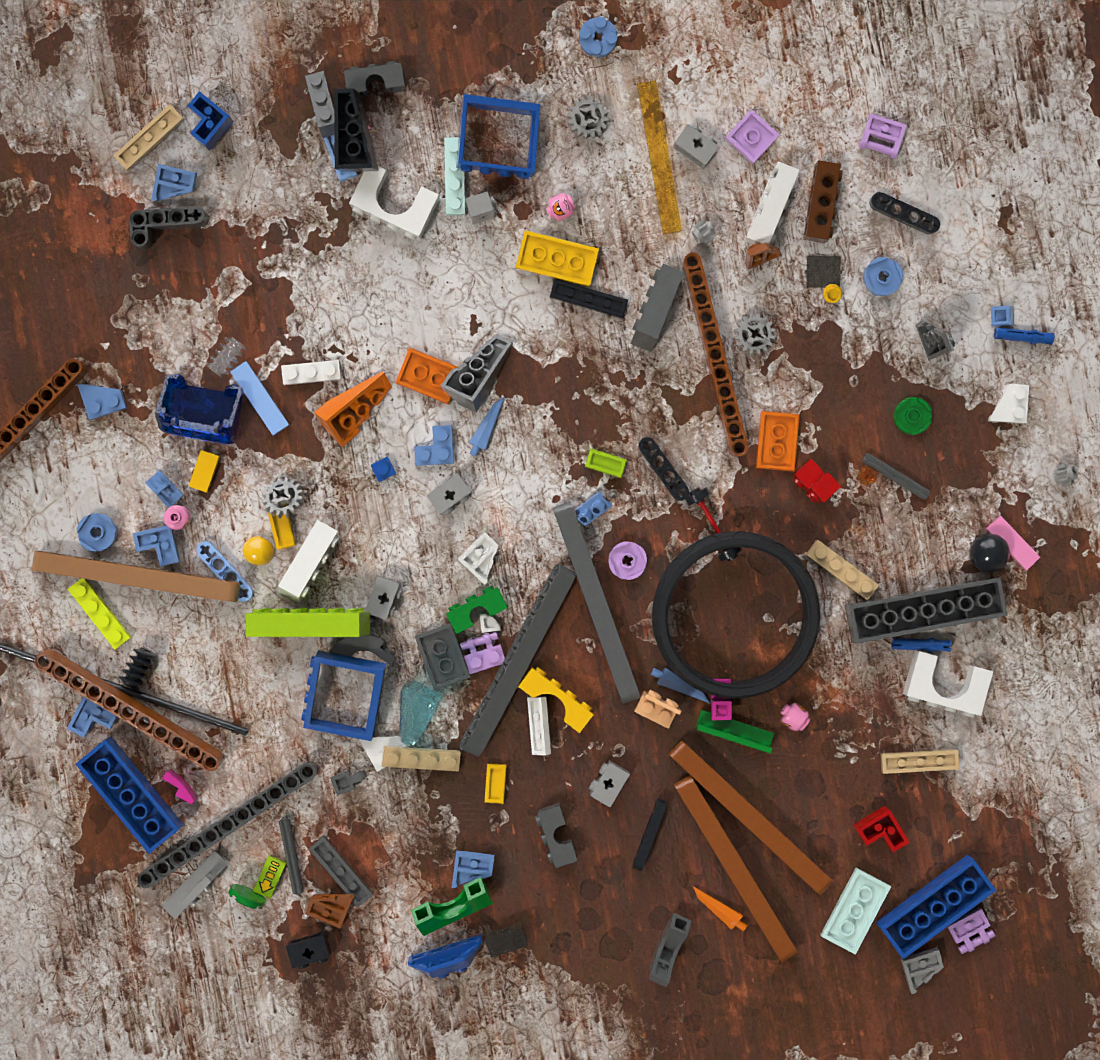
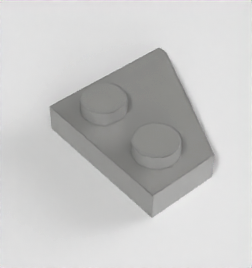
M937 947L907 956L904 959L900 958L911 994H915L917 992L916 988L923 982L927 983L934 974L944 968Z

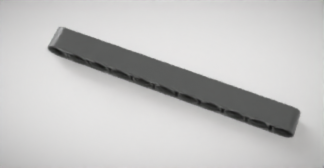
M569 501L555 506L552 509L622 704L641 698L572 504Z
M556 564L553 567L460 742L461 750L477 757L482 754L575 579L576 574L574 571L561 564Z
M313 761L303 763L144 869L137 877L138 885L142 888H150L311 781L318 773L317 764ZM304 767H311L313 775H306ZM289 777L297 780L296 786H291L288 783ZM278 788L281 791V796H274L272 789ZM262 799L265 802V806L259 807L256 804V800ZM241 809H245L248 811V818H244L241 816ZM225 820L232 822L233 827L231 829L225 827ZM214 831L216 839H211L208 832ZM192 842H198L200 850L194 849ZM176 853H182L184 860H179L176 857ZM165 863L168 866V871H163L160 864ZM144 874H149L152 878V881H146L144 878Z

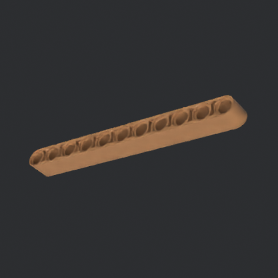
M34 551L32 563L33 571L238 602L240 582L45 551Z

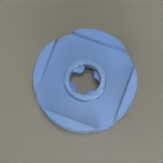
M604 17L588 20L583 24L579 33L580 46L589 56L605 57L614 50L617 42L616 28ZM596 33L602 35L601 42L593 40Z
M880 257L870 262L865 268L864 284L873 295L888 296L900 287L903 271L896 261L887 257ZM880 272L888 275L885 279L886 282L879 280Z
M93 513L87 515L79 522L77 527L80 544L90 551H104L110 548L117 538L118 528L114 521L105 514ZM100 528L101 536L94 537L93 529Z

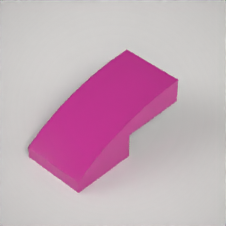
M713 679L722 683H731L730 679ZM711 695L712 720H731V698Z
M171 769L165 773L162 779L179 788L175 794L176 796L191 805L198 799L197 795L180 775Z

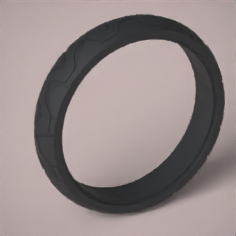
M729 531L710 535L696 541L679 553L663 573L655 592L652 606V626L661 655L673 672L683 681L710 695L732 699L749 698L765 694L783 685L807 661L819 632L820 603L816 586L809 571L790 549L778 541L761 534ZM735 547L760 550L777 558L789 570L797 583L803 605L800 633L789 654L776 667L765 674L748 680L731 681V683L714 681L713 679L715 678L706 676L688 665L676 651L668 625L671 596L682 575L690 566L704 556L718 550Z

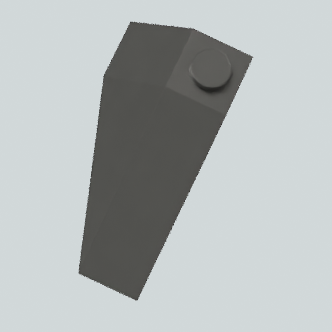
M925 321L915 325L928 360L955 351L954 339L952 336H949L948 332Z
M496 334L482 345L479 351L472 357H467L461 366L451 370L440 386L441 389L459 405L477 413L486 399L513 342Z

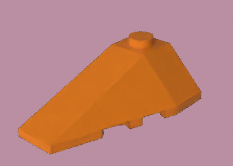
M380 372L330 399L314 413L322 426L343 447L360 432L359 427L365 419L368 421L371 416L370 412L375 405L381 403L392 385L385 373Z

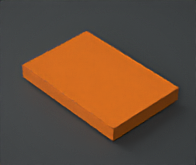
M409 347L395 383L449 405L451 397L440 386L450 371L458 367Z
M761 411L756 468L795 471L800 414Z

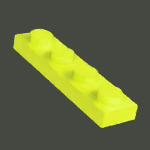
M81 578L68 588V591L115 650L132 638L87 579Z

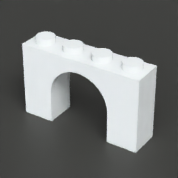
M378 166L379 171L363 172L349 202L353 208L352 211L361 216L364 213L370 216V220L378 224L380 222L388 224L387 228L395 232L400 230L405 233L404 236L415 240V238L420 240L440 199L439 194L421 186L409 210L398 215L389 214L383 211L378 204L379 192L388 175L386 169Z
M914 650L903 694L908 696V700L919 703L921 699L927 701L926 705L936 708L938 704L945 706L944 710L956 713V709L961 710L963 715L972 718L975 715H982L993 671L969 665L961 691L951 697H942L935 691L932 684V676L938 656Z

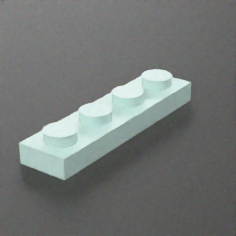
M459 137L444 138L446 216L465 215V173L461 171V168H456Z

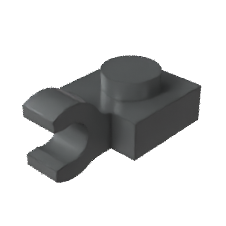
M347 770L332 776L330 779L338 796L356 788L354 783L364 780L367 775L365 770L353 775Z

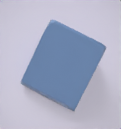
M1010 305L991 307V326H1014V307Z

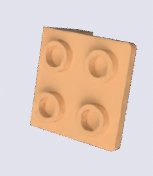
M649 690V692L643 691L634 712L668 729L676 713L680 715L682 711L678 708L679 705L668 698L664 701L661 699L660 694Z

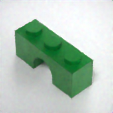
M493 586L482 590L484 594L478 597L474 594L466 598L467 603L461 606L457 603L448 608L449 612L446 615L456 634L474 625L471 619L473 608L477 606L484 607L490 616L508 608L498 587L493 588Z

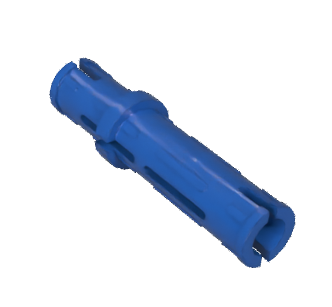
M996 327L994 330V339L1029 342L1032 345L1036 343L1052 345L1055 338L1054 333L1038 332L1035 329L1026 331Z
M894 637L891 640L893 642L891 643L892 650L928 651V653H933L934 651L951 652V648H949L951 647V640Z

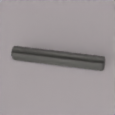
M866 453L863 456V463L922 499H927L930 490L873 455Z
M285 818L279 821L292 892L293 894L303 893L304 889L290 819Z

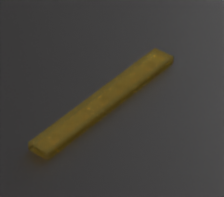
M656 80L637 83L662 235L678 233L682 231Z

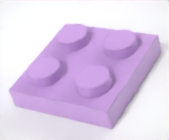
M751 109L725 137V140L753 165L779 137V134Z

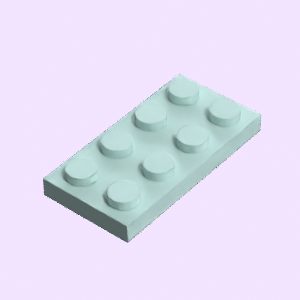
M855 868L820 935L856 955L891 886Z

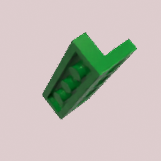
M700 710L695 725L697 730L771 754L772 747L770 745L774 736L773 732L733 719L712 720L711 712Z

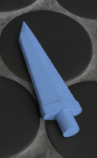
M505 397L492 405L477 431L470 439L469 443L473 447L469 454L477 457L480 449L486 451Z
M665 667L663 671L653 668L651 675L659 678L656 684L710 703L704 692L690 686L678 675L670 671V669Z

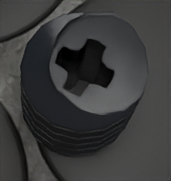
M142 647L140 649H133L137 654L136 656H129L133 663L126 662L129 670H122L126 676L118 677L123 684L138 691L140 690L138 686L143 685L142 679L147 677L145 672L151 670L148 665L154 664L152 658L158 657L154 652Z

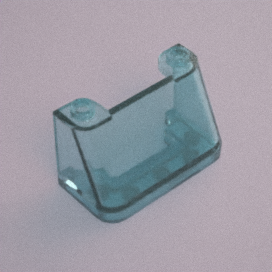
M411 678L405 682L400 693L399 736L402 738V743L408 746H412V744L416 746L443 695Z

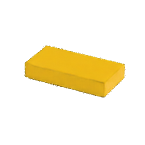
M201 450L189 487L208 493L220 456Z
M269 512L268 516L277 550L297 546L290 517L286 518L284 514L280 519L277 515L271 516Z
M487 763L485 803L504 804L505 764Z

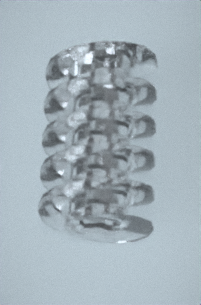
M225 337L224 340L227 345L220 343L222 351L215 350L218 357L210 356L213 363H205L208 368L222 378L221 374H229L226 368H234L231 361L238 362L235 356H243L240 349L247 350L244 345L233 337L231 339Z

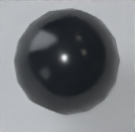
M987 533L980 535L970 546V561L980 571L988 573L999 571L1006 566L1010 558L1009 545L1005 539L997 534Z

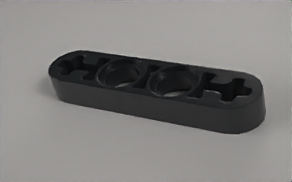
M877 192L870 198L869 204L874 211L918 231L931 235L940 228V221L937 217L892 196ZM880 197L882 198V203L887 204L888 201H890L891 203L888 205L887 210H885L884 208L886 207V205L880 204L879 206H877V202L874 199H878ZM892 205H899L901 213L897 215L892 213ZM911 212L918 215L917 222L909 220L908 216ZM923 217H925L923 221L926 223L933 221V226H935V228H932L930 230L928 229V224L923 223L921 224V226L919 224L921 223Z
M650 437L642 438L638 444L641 454L672 497L677 501L685 500L689 496L687 485L656 442ZM643 441L651 442V450L654 451L656 449L658 453L648 458L647 455L650 452L648 449H642L644 446ZM655 456L663 458L662 466L656 467L653 464ZM667 471L672 472L675 476L672 482H666L664 479V474ZM679 480L680 484H677L679 489H685L684 497H677L676 488L673 487L671 490L669 486Z
M657 798L632 864L633 869L642 871L667 806V801Z

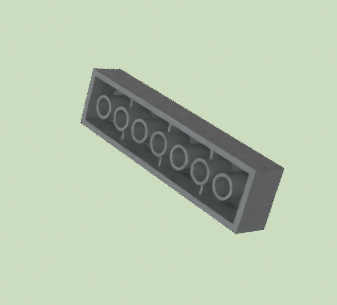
M999 577L844 605L851 642L855 644L1008 616L1002 582Z

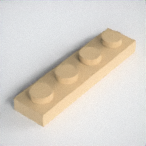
M169 104L113 156L127 171L131 170L184 121L183 117Z
M816 540L806 553L807 557L865 600H869L879 586L819 540Z
M383 746L382 767L459 771L461 752L457 750Z
M957 749L881 753V772L883 774L959 769V752Z

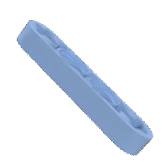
M208 541L201 542L196 549L198 556L219 579L227 580L228 574H235L237 577L236 582L243 583L240 587L243 590L248 589V597H241L240 594L242 592L239 589L238 600L242 602L251 600L254 591L248 582L214 544ZM203 546H210L209 552L212 555H214L215 553L217 554V556L213 557L210 560V562L208 561V559L211 558L209 554L202 553L204 550L202 548ZM217 559H221L224 562V567L221 570H217L214 567V561Z

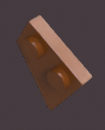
M766 242L762 244L756 243L747 250L745 265L749 270L780 257L782 254L779 248Z
M313 894L305 914L341 928L354 895Z

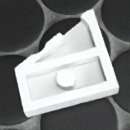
M1008 384L988 421L1027 423L1029 385Z
M484 531L458 560L485 585L499 545Z
M402 735L373 737L372 741L359 739L377 772L385 768L382 767L383 746L408 747Z

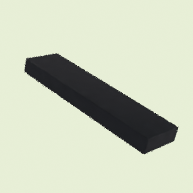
M554 279L549 297L623 319L628 302L627 299Z

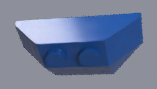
M479 934L410 956L408 958V965L431 978L438 977L441 979L454 971L457 973L463 972L468 969L467 967H470L482 944L483 936Z

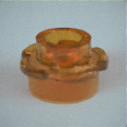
M863 467L858 473V479L861 480L863 485L867 486L875 483L877 473L873 468Z

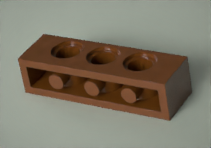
M820 160L816 162L803 240L826 243L829 238H832L834 227H831L832 219L835 220L837 208H834L835 201H838L840 189H837L838 182H841L843 170H840L841 164ZM822 180H828L831 183V187H825ZM819 199H826L828 206H822ZM817 217L823 218L825 225H819L816 221Z

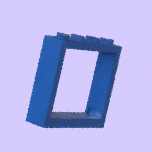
M464 94L461 104L456 168H461L463 172L478 170L481 174L486 175L494 172L499 173V176L510 177V175H518L520 179L532 177L535 173L540 104ZM468 108L531 116L527 168L463 160Z
M318 650L315 657L312 656L310 667L313 670L307 680V685L310 686L309 692H306L304 703H307V707L303 709L301 720L304 721L303 728L372 741L387 663ZM321 664L375 674L366 728L312 718Z

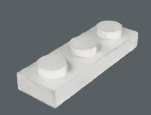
M339 360L281 366L283 385L341 380Z
M527 697L532 755L551 754L546 697Z

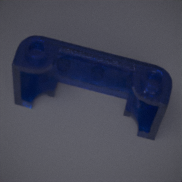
M167 374L155 410L158 428L167 434L222 444H233L243 400V387L231 384L225 387L224 392L190 386L182 375Z

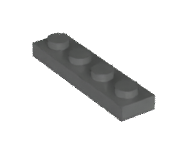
M325 835L309 847L312 854L345 893L354 895L352 901L357 907L373 895V892Z

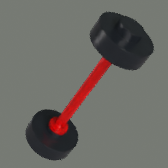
M698 487L689 492L690 496L685 499L688 506L694 503L697 506L700 505L716 534L721 533L704 504L706 501L704 498L710 494L708 488L705 487L700 490ZM742 548L723 549L717 556L720 561L727 559L729 562L738 557L737 553Z

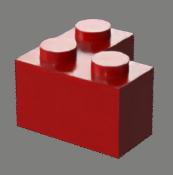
M812 459L806 461L792 474L795 478L793 482L800 489L803 487L806 490V496L813 503H824L841 488L840 484L829 472L824 473Z
M885 805L852 825L866 846L881 837L892 852L910 843L891 810Z

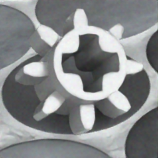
M701 220L693 226L695 230L692 231V235L699 244L704 242L707 245L713 241L714 237L712 235L716 231L709 221L704 223Z
M1068 462L1057 465V470L1053 472L1056 483H1062L1063 487L1075 484L1074 480L1078 478L1076 467L1074 465L1069 466Z

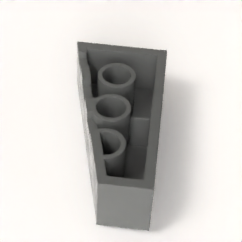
M665 264L662 265L660 270L656 269L652 279L655 280L654 286H649L646 294L649 299L647 303L643 302L639 313L642 316L640 320L636 318L632 328L635 330L630 344L652 352L683 277V271Z

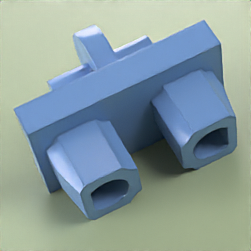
M158 470L154 476L145 482L168 508L184 496L161 470Z
M597 492L575 509V513L578 515L577 519L586 526L610 509L612 503L605 500L600 492Z

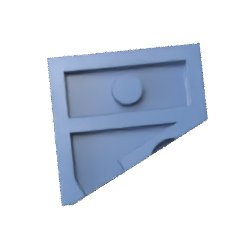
M158 164L151 201H160L194 192L197 173Z
M78 384L89 420L127 409L122 390Z
M456 850L452 888L480 877L484 879L492 876L494 855Z

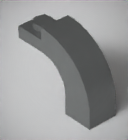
M373 634L361 637H346L330 650L331 653L352 656L359 651H369L389 665H392L397 658L394 656L395 652L388 647H381L386 640Z
M675 913L671 916L655 949L650 964L649 980L667 987L678 951L688 936L691 920Z

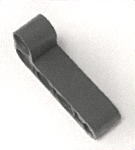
M197 206L136 210L129 217L131 242L137 248L147 250L152 246V231L204 227L208 223L209 218L207 213ZM199 213L201 217H198V220H196L194 217H197ZM178 214H182L183 219L180 222H175V217ZM163 215V221L157 224L156 218ZM144 217V222L137 225V219ZM145 236V242L138 244L139 237Z

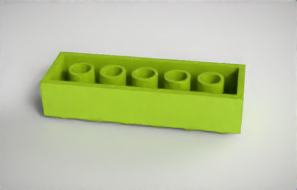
M289 608L252 609V613H246V637H361L370 635V611H364V608L346 609V611L345 608L327 609V611L326 608L309 609V611L308 608L290 609V611Z

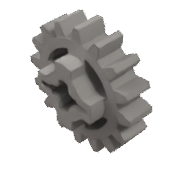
M589 96L588 100L585 101V98L581 97L580 103L575 100V107H569L572 113H567V118L571 119L568 121V126L573 125L571 132L577 131L578 138L583 134L584 140L587 139L588 135L594 139L595 133L599 136L601 135L600 129L606 130L607 126L604 123H608L609 118L604 116L608 115V110H603L605 104L599 105L598 98L592 101V97ZM596 110L599 112L601 120L596 116ZM590 115L591 119H588V121H586L585 117ZM575 116L580 120L579 126L576 123Z
M750 313L749 319L743 316V323L739 321L736 323L739 328L734 329L733 332L738 333V335L733 339L739 340L736 346L742 345V352L749 350V355H752L753 351H755L756 355H759L760 350L766 352V346L771 347L773 345L770 340H774L775 336L771 335V333L776 330L770 328L773 323L772 321L766 322L767 316L761 319L760 313L756 317ZM750 322H758L754 326H751L749 324L747 325V323ZM763 327L766 329L767 336L764 335ZM756 330L757 336L755 338H752V332ZM742 331L746 336V341L743 340ZM757 342L759 344H762L761 346L757 347L751 346L753 343Z
M285 477L284 481H281L278 478L277 483L270 482L271 487L265 486L267 492L262 493L264 497L262 503L271 516L277 515L281 519L282 515L285 514L286 518H289V513L295 515V509H301L299 503H304L302 497L304 492L301 490L300 484H297L294 479L289 481L288 477Z

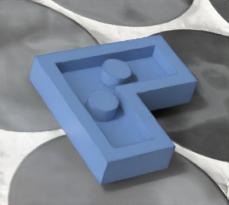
M452 425L432 426L433 445L414 446L415 466L454 464Z
M167 525L132 533L136 551L141 552L156 548L160 566L180 562L174 532Z
M83 696L67 729L82 737H86L94 721L111 729L117 716Z

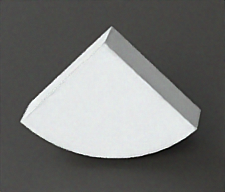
M479 614L482 633L501 631L500 625L494 617L488 614Z

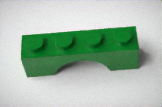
M480 877L463 885L462 892L455 899L442 904L426 902L411 909L415 926L425 936L493 904L488 887Z

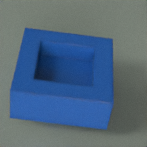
M388 456L371 464L378 482L396 474Z

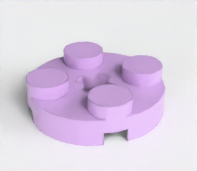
M626 541L613 547L609 553L608 563L614 575L621 579L631 580L643 573L647 557L641 546ZM625 555L633 558L630 566L622 563Z

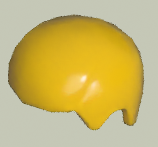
M259 536L249 538L244 543L242 549L246 561L256 566L268 564L274 556L273 544Z

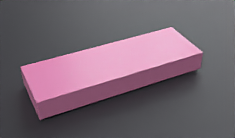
M998 516L986 528L989 533L997 534L1006 540L1010 548V555L1024 570H1028L1040 558L1002 516Z

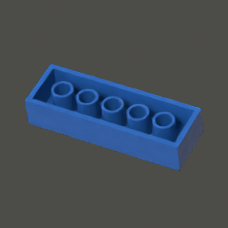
M112 736L101 742L75 764L148 854L184 826Z
M966 855L875 923L897 953L904 959L997 890L975 860Z

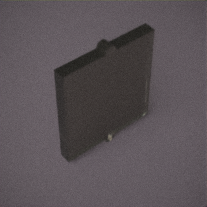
M807 256V270H805L806 288H825L830 284H836L840 287V274H842V270H840L841 256Z

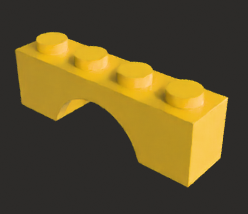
M531 667L518 687L532 698L541 694H552L558 697L565 706L564 722L580 733L593 716V712H591L592 707L584 701L582 704L576 700L577 696L571 691L565 692L560 688L562 685L554 678L549 680L545 677L547 673L541 668L537 667L535 669Z

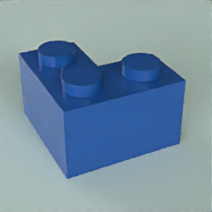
M199 91L187 105L192 113L201 119L190 134L210 151L234 121L230 115Z

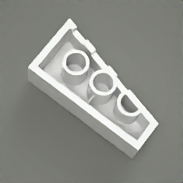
M779 161L777 162L770 174L745 242L751 244L766 242L773 245L776 238L774 231L776 227L779 228L783 220L781 214L783 209L786 210L789 205L790 199L788 197L790 192H793L796 187L797 181L795 180L799 169Z
M319 520L316 521L278 585L280 594L300 604L303 597L305 598L311 582L317 578L321 564L326 563L330 548L336 546L339 540L337 530Z

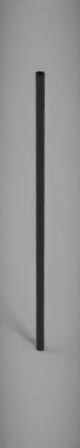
M0 643L1 652L35 663L36 655ZM60 666L61 671L66 673L65 668ZM101 678L131 697L244 736L248 732V728Z

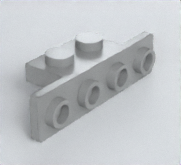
M216 850L213 851L166 900L162 907L173 918H177L188 905L192 908L200 899L197 896L202 891L206 893L213 886L211 881L226 867L228 861Z

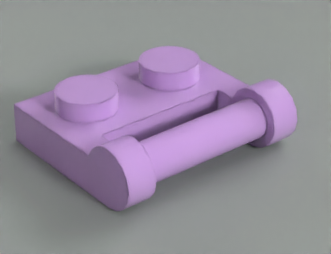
M870 113L859 148H868L890 155V158L896 159L907 125ZM870 135L894 143L891 148L869 141L868 138Z

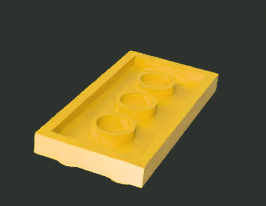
M525 230L515 268L590 287L599 248Z

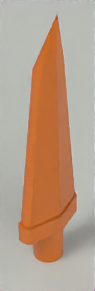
M693 886L697 898L719 917L728 928L732 930L736 926L742 931L746 929L747 925L740 920L743 917L741 913Z

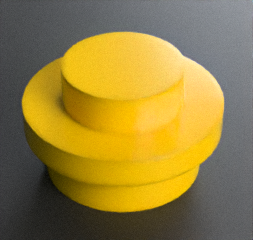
M830 284L824 288L823 297L828 303H836L842 297V289L836 284Z

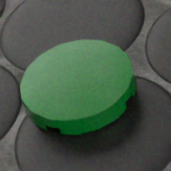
M905 398L898 403L894 410V423L904 434H921L928 429L932 422V409L922 398Z
M232 884L228 891L230 897L234 895L238 903L251 909H257V907L262 909L266 903V899L262 895L253 892V889L243 885Z

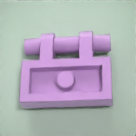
M487 632L481 637L475 639L471 637L467 641L460 643L462 650L469 648L471 654L464 655L469 674L503 663L505 657L501 644L496 646L492 644V641L499 639L497 632L490 634ZM486 643V649L476 651L475 646Z
M980 907L960 917L947 927L957 944L961 941L964 942L963 945L958 947L961 954L967 951L972 952L978 945L990 942L991 938L995 937L992 929L985 932L984 929L991 925ZM976 933L979 934L978 937L970 941L969 937L975 935Z

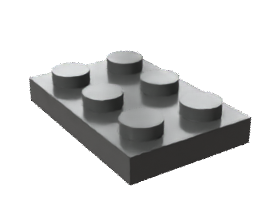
M451 623L415 636L434 690L471 677Z

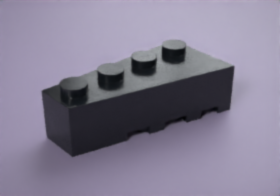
M353 88L334 89L335 169L341 172L379 171L360 92Z

